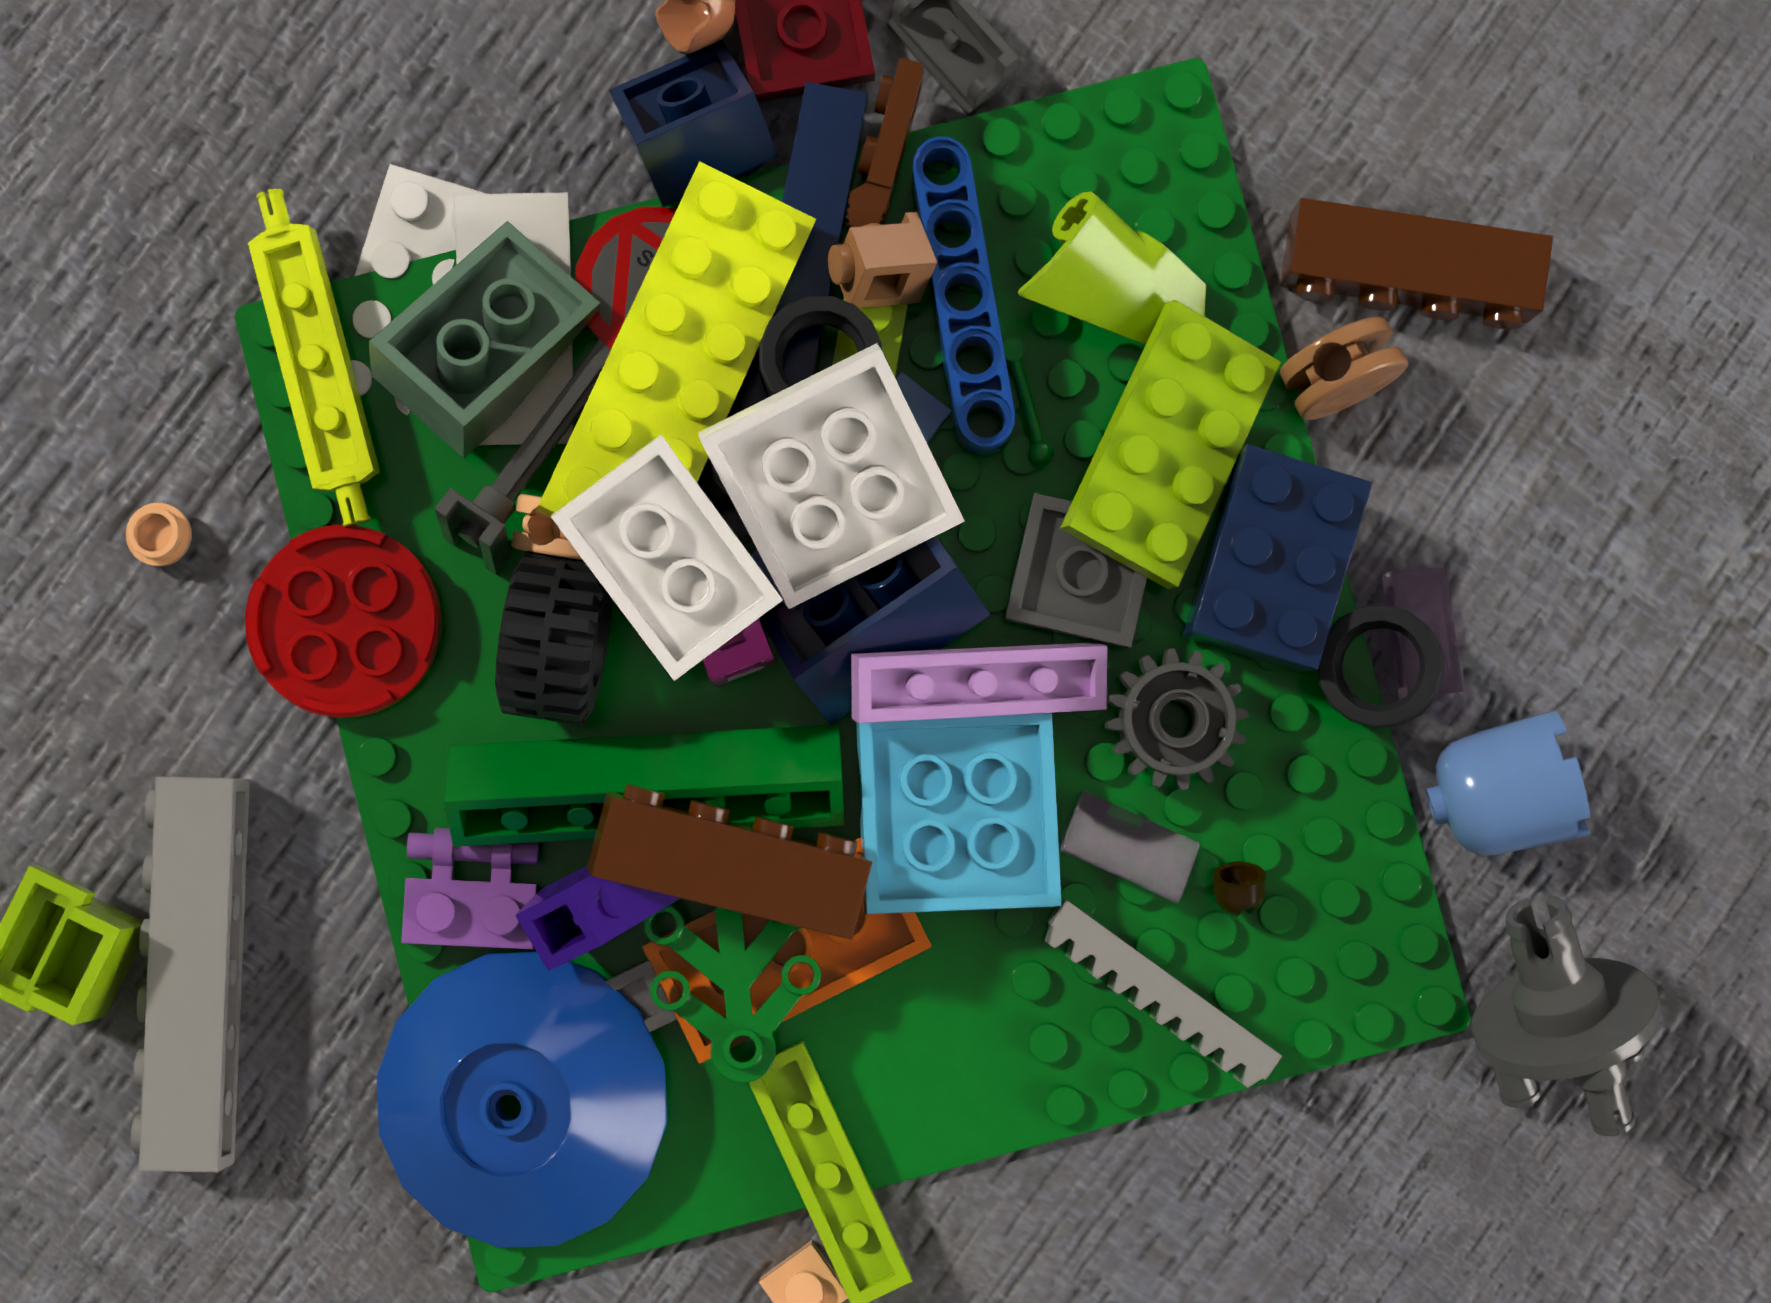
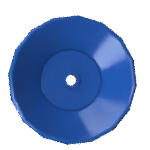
M537 952L485 954L435 978L396 1021L377 1073L379 1136L402 1187L445 1228L498 1248L557 1246L610 1221L647 1180L668 1123L665 1063L644 1022L641 1011L621 992L615 991L605 982L607 979L598 971L571 961L548 971ZM504 1095H513L519 1100L521 1112L518 1117H510L502 1110L501 1101Z

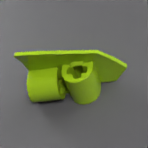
M1091 191L1075 196L1061 209L1054 221L1052 232L1053 236L1063 244L1062 247L1018 291L1019 296L1142 344L1147 343L1165 304L1174 299L1205 317L1206 284L1166 246L1144 232L1133 230Z

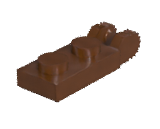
M899 58L895 77L883 75L874 112L883 114L884 118L879 137H866L858 173L867 175L868 178L866 183L850 193L848 201L850 208L846 209V214H848L846 216V221L848 222V225H846L847 229L871 223L886 224L923 86L924 67L921 66L922 63Z

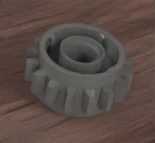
M1175 648L1167 649L1164 651L1163 665L1159 667L1149 655L1139 659L1140 669L1143 674L1137 677L1130 672H1123L1118 678L1127 688L1124 695L1111 694L1107 699V703L1118 709V717L1104 723L1106 730L1119 731L1121 741L1112 747L1113 755L1128 752L1133 760L1127 772L1133 776L1145 768L1150 770V786L1156 788L1162 786L1167 775H1173V781L1177 790L1188 789L1190 774L1195 773L1197 778L1204 784L1214 781L1210 766L1216 763L1225 768L1231 767L1234 761L1230 754L1226 752L1229 745L1245 744L1246 737L1240 732L1235 731L1236 721L1249 716L1248 710L1235 708L1232 699L1242 690L1240 685H1224L1220 678L1224 673L1225 666L1221 663L1208 670L1201 667L1202 653L1198 651L1192 652L1187 658L1186 663L1179 662ZM1170 701L1180 702L1185 705L1192 716L1191 728L1182 738L1169 736L1160 724L1161 710Z

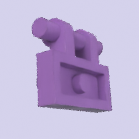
M436 827L434 834L409 833L407 858L432 860L433 869L432 879H405L401 943L533 949L532 943L515 915L537 894V884L512 883L513 864L538 865L540 842L453 847L449 828ZM455 861L490 862L491 882L454 880Z

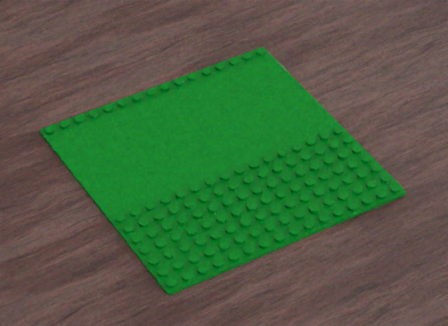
M1198 58L1180 61L910 132L886 224L883 225L901 224L905 213L917 212L912 188L913 158L917 149L926 140L937 136L950 137L959 141L967 150L971 160L1002 342L1008 337H1017L1025 345L1022 363L1044 441L1052 446L1054 452L1052 460L1046 465H1037L1030 460L1028 451L1032 442L1012 370L1008 363L1006 364L1015 410V425L1007 444L998 452L990 455H976L967 451L958 441L952 412L927 444L964 519V522L937 536L991 614L940 650L1095 642L1004 620L1033 494L1037 493L1073 501L1146 343H1138L1033 302L1018 294L1019 289L1041 270L1062 247L1063 244L1053 236L1052 228L1054 221L1061 209L1071 199L1083 192H1093L1133 230L1144 232L1161 242L1206 284V318L1281 362L1242 449L1248 444L1317 465L1305 420L1300 417L1294 405L1298 397L1297 390H1287L1279 375L1280 369L1288 360L1208 69L1206 64ZM864 144L859 145L850 193L867 182L868 176L858 173ZM945 161L932 162L923 171L925 177L936 185H947L958 177L957 170L953 165ZM789 163L734 178L782 202ZM658 197L569 220L571 277L576 281V265L589 237L614 216L640 207H662ZM675 202L666 207L678 208L680 202ZM846 216L840 244H844L845 238L849 231V229L846 228V225H848V222L846 221ZM955 222L944 223L934 232L936 240L948 248L963 246L970 238L967 230ZM456 250L411 261L406 272L394 279L384 278L377 274L376 271L330 282L350 360L362 362L371 371L369 341L371 338L363 337L354 328L353 313L355 309L365 301H378L387 307L391 315V321L394 320L433 286L432 274L440 262L454 259L452 268L457 265ZM832 282L830 296L844 300L840 285ZM928 283L920 303L908 304L896 378L903 372L951 410L930 285ZM967 284L954 285L945 293L947 303L959 311L974 309L981 300L978 292ZM263 300L242 305L235 313V322L290 539L312 529L331 525H343L344 522L336 492L320 491L312 488ZM824 325L815 374L833 364L838 335L837 328ZM586 326L572 342L573 375L598 343V340L587 330ZM978 346L962 348L956 355L958 366L969 374H980L991 367L989 354ZM372 377L371 388L361 397L381 473L376 474L369 481L361 484L367 512L371 521L365 524L359 523L358 526L386 534L409 549L421 561L430 574L438 592L442 611V632L438 651L430 669L418 686L406 697L377 713L353 718L336 717L408 1006L410 1007L435 978L485 954L536 952L535 948L517 949L401 943L405 879H432L433 869L432 860L407 858L408 834H434L436 827L449 828L444 806V794L450 745L830 724L793 680L760 618L761 626L776 664L717 687L710 680L703 660L674 681L616 603H613L608 649L598 698L592 713L583 725L503 714L499 706L495 687L498 639L509 584L515 568L527 552L514 549L511 546L513 530L524 531L522 527L523 518L529 513L518 512L515 509L504 524L511 556L499 573L495 575L486 569L481 547L476 548L462 538L455 547L444 540L435 507L450 488L473 502L485 485L491 486L521 445H478L463 459L410 410L408 415L402 413L396 405L395 397ZM989 408L973 410L967 417L969 429L979 437L990 438L1002 430L1000 416ZM581 413L578 415V417H577V418L575 419V421L573 422V430H574V428H575V425H576V423H577V421H578V419H579ZM557 444L521 494L543 496L567 444ZM1228 477L1179 587L1167 589L1147 578L1131 648L1125 649L1108 644L1104 645L1107 646V699L1111 694L1124 695L1127 688L1118 678L1123 672L1127 671L1137 677L1141 676L1143 673L1140 669L1139 659L1147 655L1155 661L1158 667L1163 665V655L1167 649L1175 648L1179 662L1186 663L1187 658L1192 652H1201V667L1207 670L1219 663L1224 665L1225 670L1220 680L1225 686L1240 685L1242 690L1232 699L1235 708L1247 709L1249 715L1244 719L1236 721L1235 731L1240 732L1246 737L1245 744H1230L1226 750L1234 761L1233 765L1227 768L1216 763L1211 765L1210 768L1214 781L1208 784H1204L1197 778L1195 773L1190 774L1187 790H1177L1173 781V775H1167L1162 786L1156 788L1150 786V770L1145 768L1133 776L1127 772L1133 760L1128 752L1113 755L1111 749L1121 739L1119 731L1105 729V722L1118 717V709L1107 703V710L1052 713L1061 900L1069 901L1282 1055L1267 1079H1261L1249 1087L1253 1088L1463 1031L1469 1026L1470 1015L1390 727L1372 728L1351 722L1330 705L1319 686L1318 670L1303 674L1182 637L1229 481ZM753 541L743 545L750 556L757 549ZM1347 572L1331 627L1339 618L1357 609ZM1364 633L1355 637L1346 649L1342 662L1344 680L1351 692L1362 701L1375 705H1384ZM1170 701L1161 710L1160 724L1169 736L1182 738L1191 728L1192 716L1185 705L1180 702ZM852 710L831 724L839 725L844 826L794 828L793 838L817 843L819 832L844 837L853 841L861 837L856 721L852 719ZM594 839L540 842L538 865L513 864L512 883L537 884L538 893L543 887L587 866ZM455 861L454 880L491 882V863ZM1237 861L1249 862L1260 866L1266 875V892L1262 905L1252 914H1248L1245 909H1241L1239 916H1231L1217 905L1213 893L1214 870L1222 864ZM683 898L668 905L680 913L684 925L715 910V906ZM1056 907L915 912L932 945L931 948L780 1023L772 1034L776 1044V1053L800 1041L804 1042L872 1190L1249 1088L1233 1077L1235 1067L1225 1072L1212 1062L1214 1051L1204 1057L1191 1047L1193 1035L1182 1041L1171 1033L1170 1029L1173 1019L1161 1026L1149 1017L1152 1003L1141 1010L1128 1001L1131 987L1119 995L1110 989L1107 984L1111 971L1098 979L1088 973L1086 970L1090 955L1078 963H1074L1066 957L1069 939L1056 948L1049 945L1045 941L1048 928L1046 921ZM660 914L655 917L651 926L653 934L657 937H662L676 929L674 917L669 914ZM644 920L605 944L571 960V962L596 970L604 978L609 979L648 960L642 946L651 941L645 934ZM677 1019L651 1031L650 1033L665 1063L668 1123L647 1180L610 1221L557 1246L498 1248L467 1236L480 1287L486 1292H496L806 1208L749 1082L737 1083L726 1079L716 1070L711 1058L699 1064ZM748 1039L730 1048L731 1056L738 1062L750 1061L756 1053L754 1041ZM504 1095L501 1101L502 1110L510 1117H518L521 1112L519 1100L513 1095Z

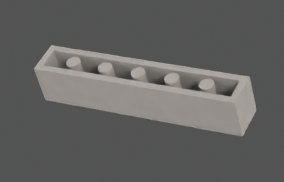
M156 777L155 790H150L147 794L145 820L148 828H153L152 854H148L143 863L142 883L144 891L151 893L150 919H144L141 925L139 946L142 957H148L147 983H143L140 986L137 996V1017L139 1022H145L144 1048L138 1050L134 1062V1082L136 1087L142 1088L141 1114H136L131 1129V1147L134 1153H139V1171L218 1173L233 1165L235 1161L250 779Z

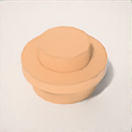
M150 503L139 508L131 516L126 528V542L129 550L138 560L151 566H168L177 562L187 552L192 539L191 526L187 517L179 509L166 503Z

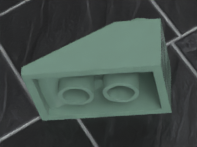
M506 221L369 341L371 376L464 459L512 415L599 311L601 303L511 223Z

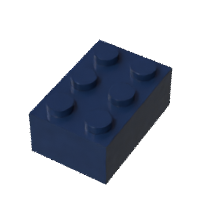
M1247 444L1240 451L1232 468L1182 637L1303 674L1318 670L1373 482Z

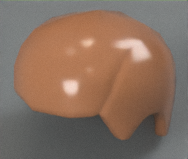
M665 0L656 9L655 16L667 42L678 53H692L716 43L725 36L734 21L735 0Z

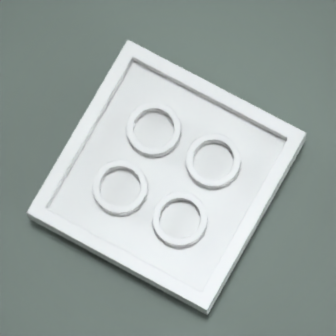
M878 343L698 433L705 451L788 609L964 522L961 512Z

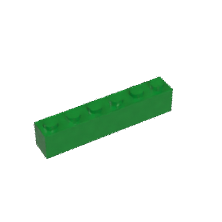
M839 725L449 746L444 806L453 847L595 839L607 791L623 795L626 784L665 793L663 805L685 811L689 810L691 800L729 809L730 813L727 821L753 827L755 816L793 825L794 828L844 826Z

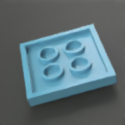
M1052 713L873 723L856 722L861 852L864 857L872 861L863 896L864 914L1062 906Z

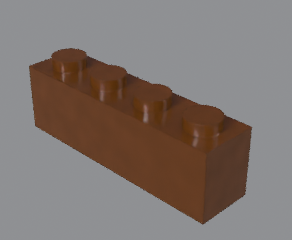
M1300 198L1290 213L1280 286L1296 288L1295 295L1307 300L1330 301L1333 300L1334 294L1356 297L1358 298L1359 306L1372 310L1396 309V304L1421 307L1420 314L1432 319L1454 320L1461 313L1483 317V324L1488 327L1518 329L1521 328L1522 323H1528L1544 309L1553 236Z
M626 784L623 795L607 791L587 870L592 877L852 940L872 866L871 860L855 853L858 842L819 832L817 843L793 838V825L755 816L753 827L727 821L730 813L729 809L691 800L688 811L663 805L665 793L637 785Z

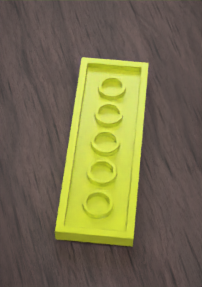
M699 161L536 511L551 518L553 513L659 435L663 436L694 480L698 482L709 458L699 439L698 433L727 418L757 352L768 322L776 310L814 226L815 218Z

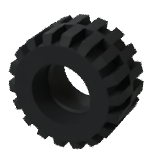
M526 552L515 568L504 604L496 657L495 687L499 706L503 714L583 725L592 713L598 698L604 672L613 599L583 560Z

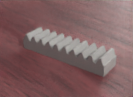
M1061 900L1062 906L1056 907L1046 921L1048 928L1045 941L1049 945L1056 948L1069 939L1066 957L1074 963H1078L1090 955L1086 970L1088 973L1098 979L1111 971L1107 984L1110 989L1119 995L1131 987L1128 1001L1141 1010L1152 1003L1149 1017L1161 1026L1173 1019L1170 1029L1171 1033L1182 1041L1193 1035L1191 1044L1193 1049L1204 1057L1214 1051L1212 1062L1225 1072L1235 1067L1233 1077L1247 1088L1261 1079H1267L1282 1055L1069 901Z

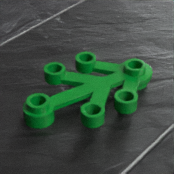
M671 906L663 908L644 920L645 934L654 944L670 947L724 991L726 1018L692 995L689 982L681 973L676 971H664L654 978L650 987L653 1002L662 1010L675 1011L711 1040L710 1055L716 1070L726 1079L737 1083H748L758 1080L769 1071L775 1060L776 1044L772 1035L802 996L809 995L817 989L821 979L820 967L814 959L805 955L790 958L782 969V983L754 1015L752 1013L750 987L794 931L803 928L770 920L746 949L742 913L715 907L719 944L718 953L684 926L683 919L675 908ZM660 914H669L676 920L674 933L666 938L657 937L651 929L654 918ZM796 964H806L813 970L814 980L806 988H797L789 981V971ZM667 979H676L683 986L682 997L673 1004L662 1002L658 995L660 984ZM738 1037H748L756 1045V1053L748 1062H738L731 1056V1044Z

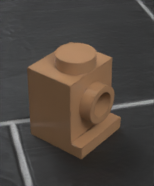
M918 212L905 213L901 224L881 225L871 223L861 227H850L844 244L832 245L828 254V269L832 281L840 285L845 301L856 305L859 309L920 303L937 265V260Z

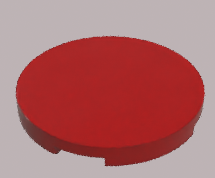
M324 526L312 529L289 540L290 543L283 547L265 566L259 578H255L247 600L245 612L246 640L249 652L259 673L289 702L295 704L298 708L323 716L337 718L366 716L387 709L402 700L418 686L427 674L437 654L441 639V603L435 584L427 569L409 549L386 534L362 526Z

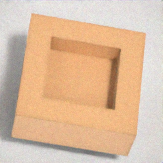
M813 1240L768 1271L759 1280L760 1285L773 1303H842L848 1299L837 1274Z

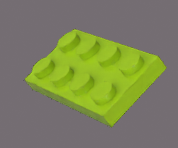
M1176 299L1166 303L1060 529L1167 589L1179 587L1281 362Z

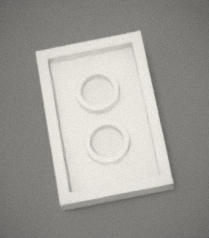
M662 435L652 440L551 515L553 521L674 681L783 601Z

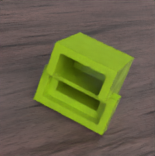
M29 865L0 923V999L28 1013L39 1009L72 1026L105 1018L140 949L139 937L143 921L95 898V892L42 866Z

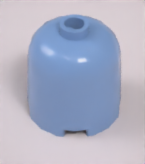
M1553 710L1462 736L1449 742L1440 752L1436 764L1437 786L1426 788L1427 800L1435 825L1447 823L1454 839L1467 851L1481 856L1498 855L1589 836L1590 830L1587 823L1583 820L1591 818L1577 757L1563 760L1556 738L1557 735L1567 732L1559 713Z

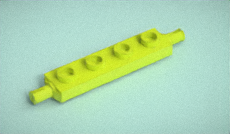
M269 189L267 190L268 194L262 191L256 195L266 231L261 232L248 242L256 277L312 488L320 491L336 492L344 522L343 526H358L359 523L365 524L371 521L367 512L361 484L366 483L381 472L317 232L309 225L292 224L283 196V190Z

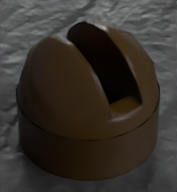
M1237 861L1222 864L1214 870L1213 893L1217 905L1231 916H1239L1241 909H1245L1248 914H1252L1262 905L1266 892V875L1260 866L1249 862Z

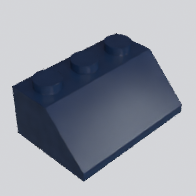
M936 535L798 604L793 610L788 609L785 604L780 602L762 615L760 619L793 680L831 725L852 710L851 654L940 650L991 614Z

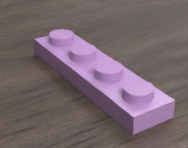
M1098 642L851 654L852 719L858 723L1107 710V646Z

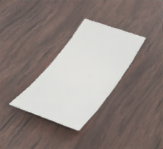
M568 192L453 194L457 264L508 221L571 276ZM572 343L512 415L479 445L523 444L573 376ZM573 423L558 444L568 443L573 432Z

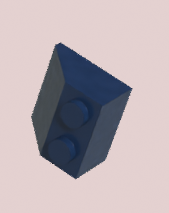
M723 40L609 90L663 208L681 201L699 161L731 177H742L757 171L763 163L778 157L756 96Z

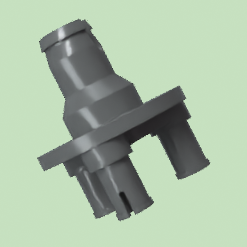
M1549 896L1546 904L1551 919L1542 923L1544 929H1539L1530 901L1526 898L1514 904L1506 914V932L1510 936L1511 950L1518 973L1492 989L1479 1003L1472 1018V1033L1478 1052L1493 1067L1500 1090L1499 1096L1504 1105L1520 1108L1535 1103L1541 1097L1540 1092L1542 1091L1537 1080L1573 1078L1575 1084L1584 1090L1591 1115V1125L1597 1134L1602 1136L1620 1135L1614 1115H1619L1622 1128L1625 1132H1628L1635 1125L1636 1118L1631 1109L1623 1080L1627 1076V1066L1636 1063L1643 1057L1645 1053L1644 1045L1652 1038L1660 1024L1661 1005L1657 989L1644 972L1627 963L1604 958H1584L1576 928L1572 923V913L1562 899Z

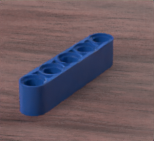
M937 136L926 140L916 151L913 158L912 188L916 211L937 260V265L929 280L955 433L959 443L967 451L976 455H990L998 452L1007 444L1015 425V410L971 160L967 150L959 141L950 137ZM945 161L953 165L957 170L958 177L947 185H936L925 177L923 171L932 162ZM955 222L967 230L970 238L963 246L948 248L936 240L935 230L944 223ZM967 284L978 292L981 300L974 309L959 311L947 303L945 298L946 291L954 285ZM978 346L989 354L991 367L980 374H969L958 366L956 355L962 348ZM978 408H989L1000 416L1002 430L990 438L979 437L969 429L967 424L968 415Z

